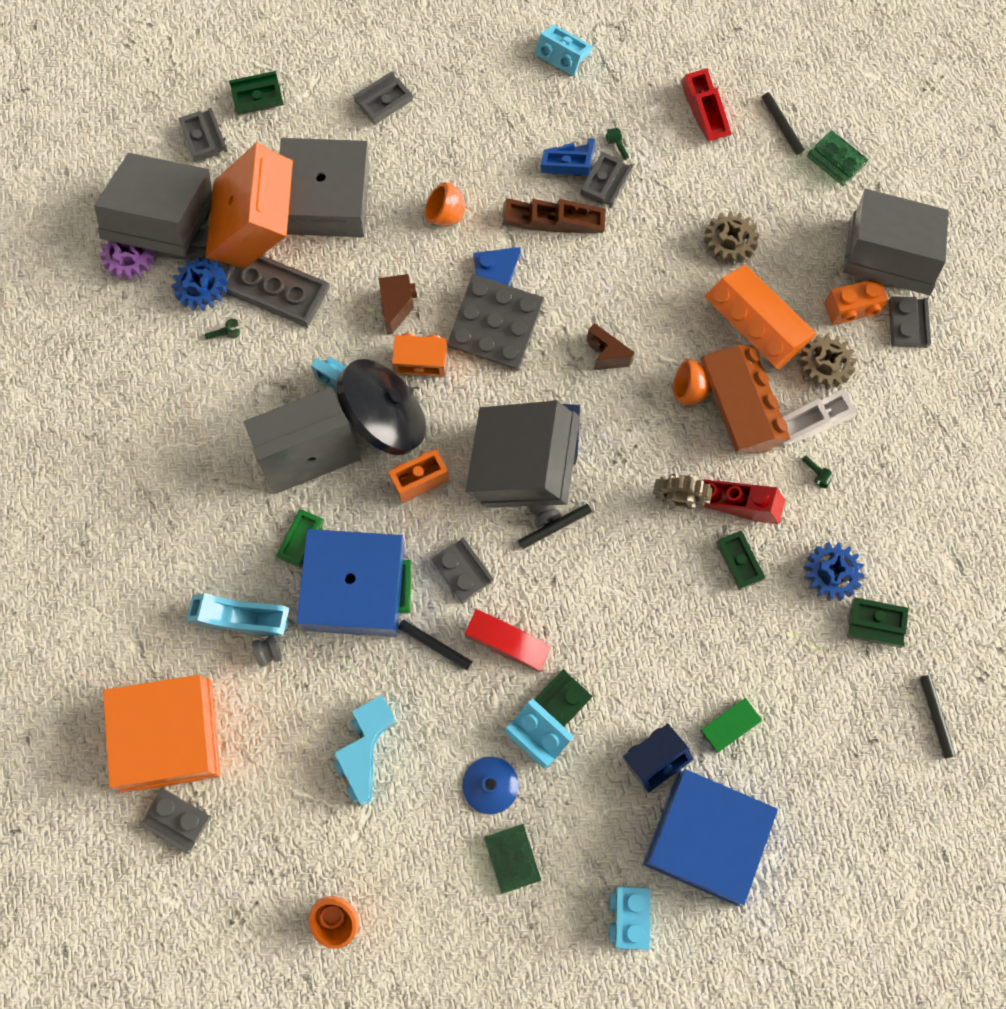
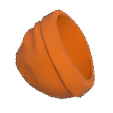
M449 182L440 183L435 187L428 197L425 206L427 222L439 226H450L462 220L465 203L459 189Z
M685 359L676 372L673 382V394L683 405H696L704 401L712 389L703 365L694 360Z
M325 896L313 905L309 914V927L312 935L321 945L327 948L340 949L348 945L358 933L359 917L355 908L345 899L336 896Z

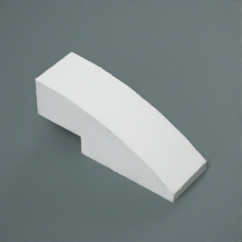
M845 389L822 400L819 398L782 417L788 426L787 431L790 439L784 442L783 445L785 446L808 438L857 416L856 409Z

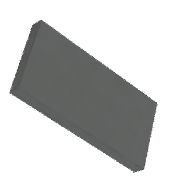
M263 255L245 269L230 265L225 273V277L228 280V284L224 285L227 289L226 294L307 328L330 288V284L324 280Z

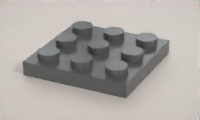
M472 274L447 346L519 370L540 314L544 297Z

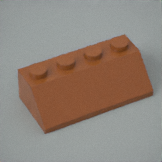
M736 345L700 358L735 452H768L790 439L787 431L788 426L781 416L778 401L771 391L769 378L762 368L760 355L754 346Z

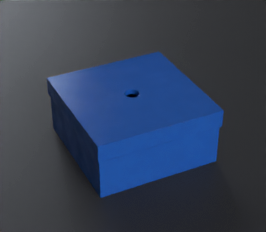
M307 529L296 624L309 632L397 637L405 553L403 535Z
M687 769L679 770L642 865L734 906L745 905L778 809Z

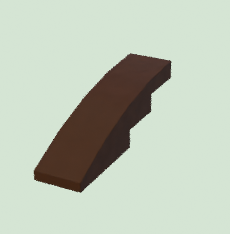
M506 198L503 204L502 225L549 232L603 233L605 231V209L559 199L557 203L533 198L530 203Z

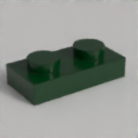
M742 530L717 540L716 544L739 591L765 579Z

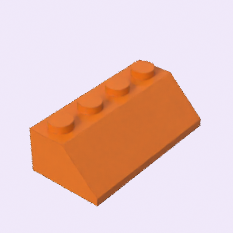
M746 264L724 276L704 296L779 371L817 335Z

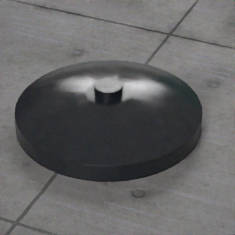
M368 359L355 360L340 372L336 385L338 400L349 423L362 438L375 448L392 455L408 454L422 443L426 432L423 411L411 389L397 374L386 366Z

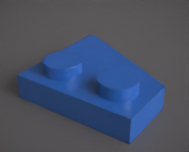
M595 138L587 139L586 145L575 147L574 143H570L562 147L545 149L541 161V173L572 174L576 176L589 175L595 149Z
M521 247L473 253L476 275L509 286L517 261L521 256Z

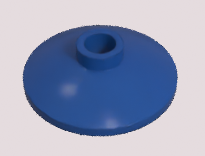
M484 757L469 766L465 772L462 787L465 799L473 809L484 814H497L505 811L513 804L518 794L519 782L515 770L508 762L497 757ZM489 779L496 782V787L493 790H488L485 787V782Z

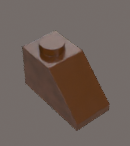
M409 274L378 278L387 335L393 334L414 308L412 298H417L415 283H410Z

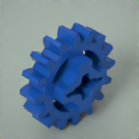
M196 257L193 264L187 260L185 262L186 268H177L180 275H173L172 277L176 282L171 285L175 291L174 296L181 302L183 307L189 306L192 311H195L197 306L202 311H205L207 304L212 308L215 307L213 301H222L220 293H227L224 285L228 284V280L225 277L222 267H219L216 261L211 263L206 257L203 262H200L198 257Z
M827 542L823 548L820 546L814 549L815 554L810 553L807 557L810 562L806 563L803 569L809 571L804 576V579L812 581L808 588H817L818 597L823 593L827 594V601H831L835 595L838 601H842L845 595L851 597L855 594L854 590H858L862 586L858 581L865 577L863 573L859 572L864 567V564L856 562L859 554L852 556L850 554L851 547L849 546L843 550L841 549L840 542L834 548H832L830 542ZM825 556H830V558L828 559V562H827V561L819 562V560H820L821 558H823V557H825ZM849 581L846 586L838 588L840 582Z

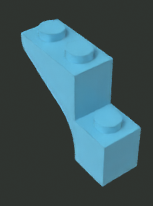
M203 593L192 595L186 622L213 630L230 629L254 637L283 635L284 630L288 626L289 608L282 605L233 601Z
M382 695L352 711L355 719L351 720L357 734H364V737L335 752L338 760L333 762L340 777L346 775L350 786L346 787L352 801L354 803L359 801L362 806L372 800L375 744L384 731L397 724Z

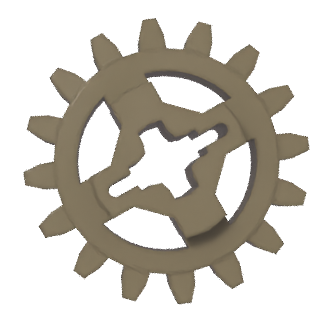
M729 211L727 217L719 213L718 219H711L710 225H707L705 230L704 243H708L706 251H714L713 259L720 256L721 263L729 259L730 264L734 265L735 259L743 263L745 257L750 258L752 256L753 250L755 251L758 245L759 233L755 232L756 224L749 225L751 218L748 217L743 220L741 219L742 213L739 212L737 217H735L732 211ZM720 230L718 237H716L715 233ZM747 239V244L743 246L744 240Z
M826 334L822 340L817 335L800 353L802 357L798 364L804 366L801 374L808 373L809 377L806 381L815 380V387L817 388L821 383L825 385L826 390H829L832 384L839 388L842 382L845 384L848 382L850 376L855 371L853 366L857 359L851 358L855 352L854 349L847 350L848 342L846 341L841 344L839 336L831 340L830 335ZM815 351V359L812 361V353ZM843 363V370L840 372V364Z
M675 473L669 475V478L661 476L660 479H655L653 495H656V499H662V502H668L667 505L670 507L694 509L696 505L704 506V504H710L712 488H710V484H703L704 481L698 480L696 476Z

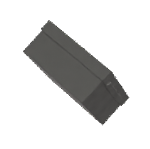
M281 138L279 154L293 160L287 235L364 237L370 172L367 141Z
M128 153L94 204L99 226V238L184 257L201 224H203L211 210L212 187L209 169Z
M865 188L857 209L853 212L850 220L843 273L931 296L936 280L946 262L949 210Z
M332 387L243 421L253 445L252 449L256 460L275 494L361 460L345 414L342 413Z
M558 400L479 407L465 492L481 501V504L487 508L568 505L580 416L574 411H570Z

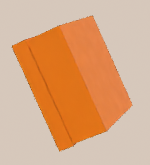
M256 142L214 180L206 258L214 261L219 260L245 269L287 236L293 160L268 150V147Z
M201 675L103 690L109 788L116 789L120 793L221 777L212 680Z

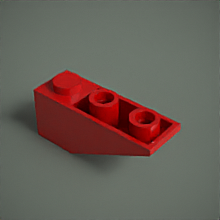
M702 479L704 481L703 484H710V488H712L710 504H704V507L755 522L780 524L786 500L777 487Z

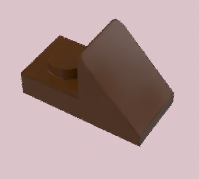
M594 323L589 328L586 341L593 350L602 352L595 361V370L629 367L633 363L634 351Z

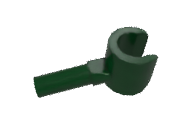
M619 128L607 129V143H616L623 159H629V155L623 146L621 130Z
M229 319L226 321L224 328L205 333L206 340L224 335L230 338H237L240 334V329L231 330L230 328L237 327L238 320Z
M807 455L804 456L802 461L817 474L814 482L819 487L826 489L831 482L832 472L827 468L817 466Z

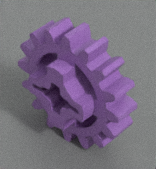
M108 241V244H101V248L104 251L99 253L102 259L101 263L112 277L117 274L120 280L128 276L130 281H132L135 274L142 278L143 270L151 271L148 264H155L156 262L153 257L156 255L154 250L144 248L143 251L141 247Z

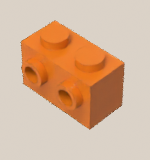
M868 280L831 289L824 305L832 325L879 314L887 303L888 298L882 283Z
M410 333L395 335L392 359L395 374L445 377L447 359L446 338L438 335L418 337Z
M437 449L422 453L417 458L407 463H401L388 471L391 483L402 504L449 482L448 470Z

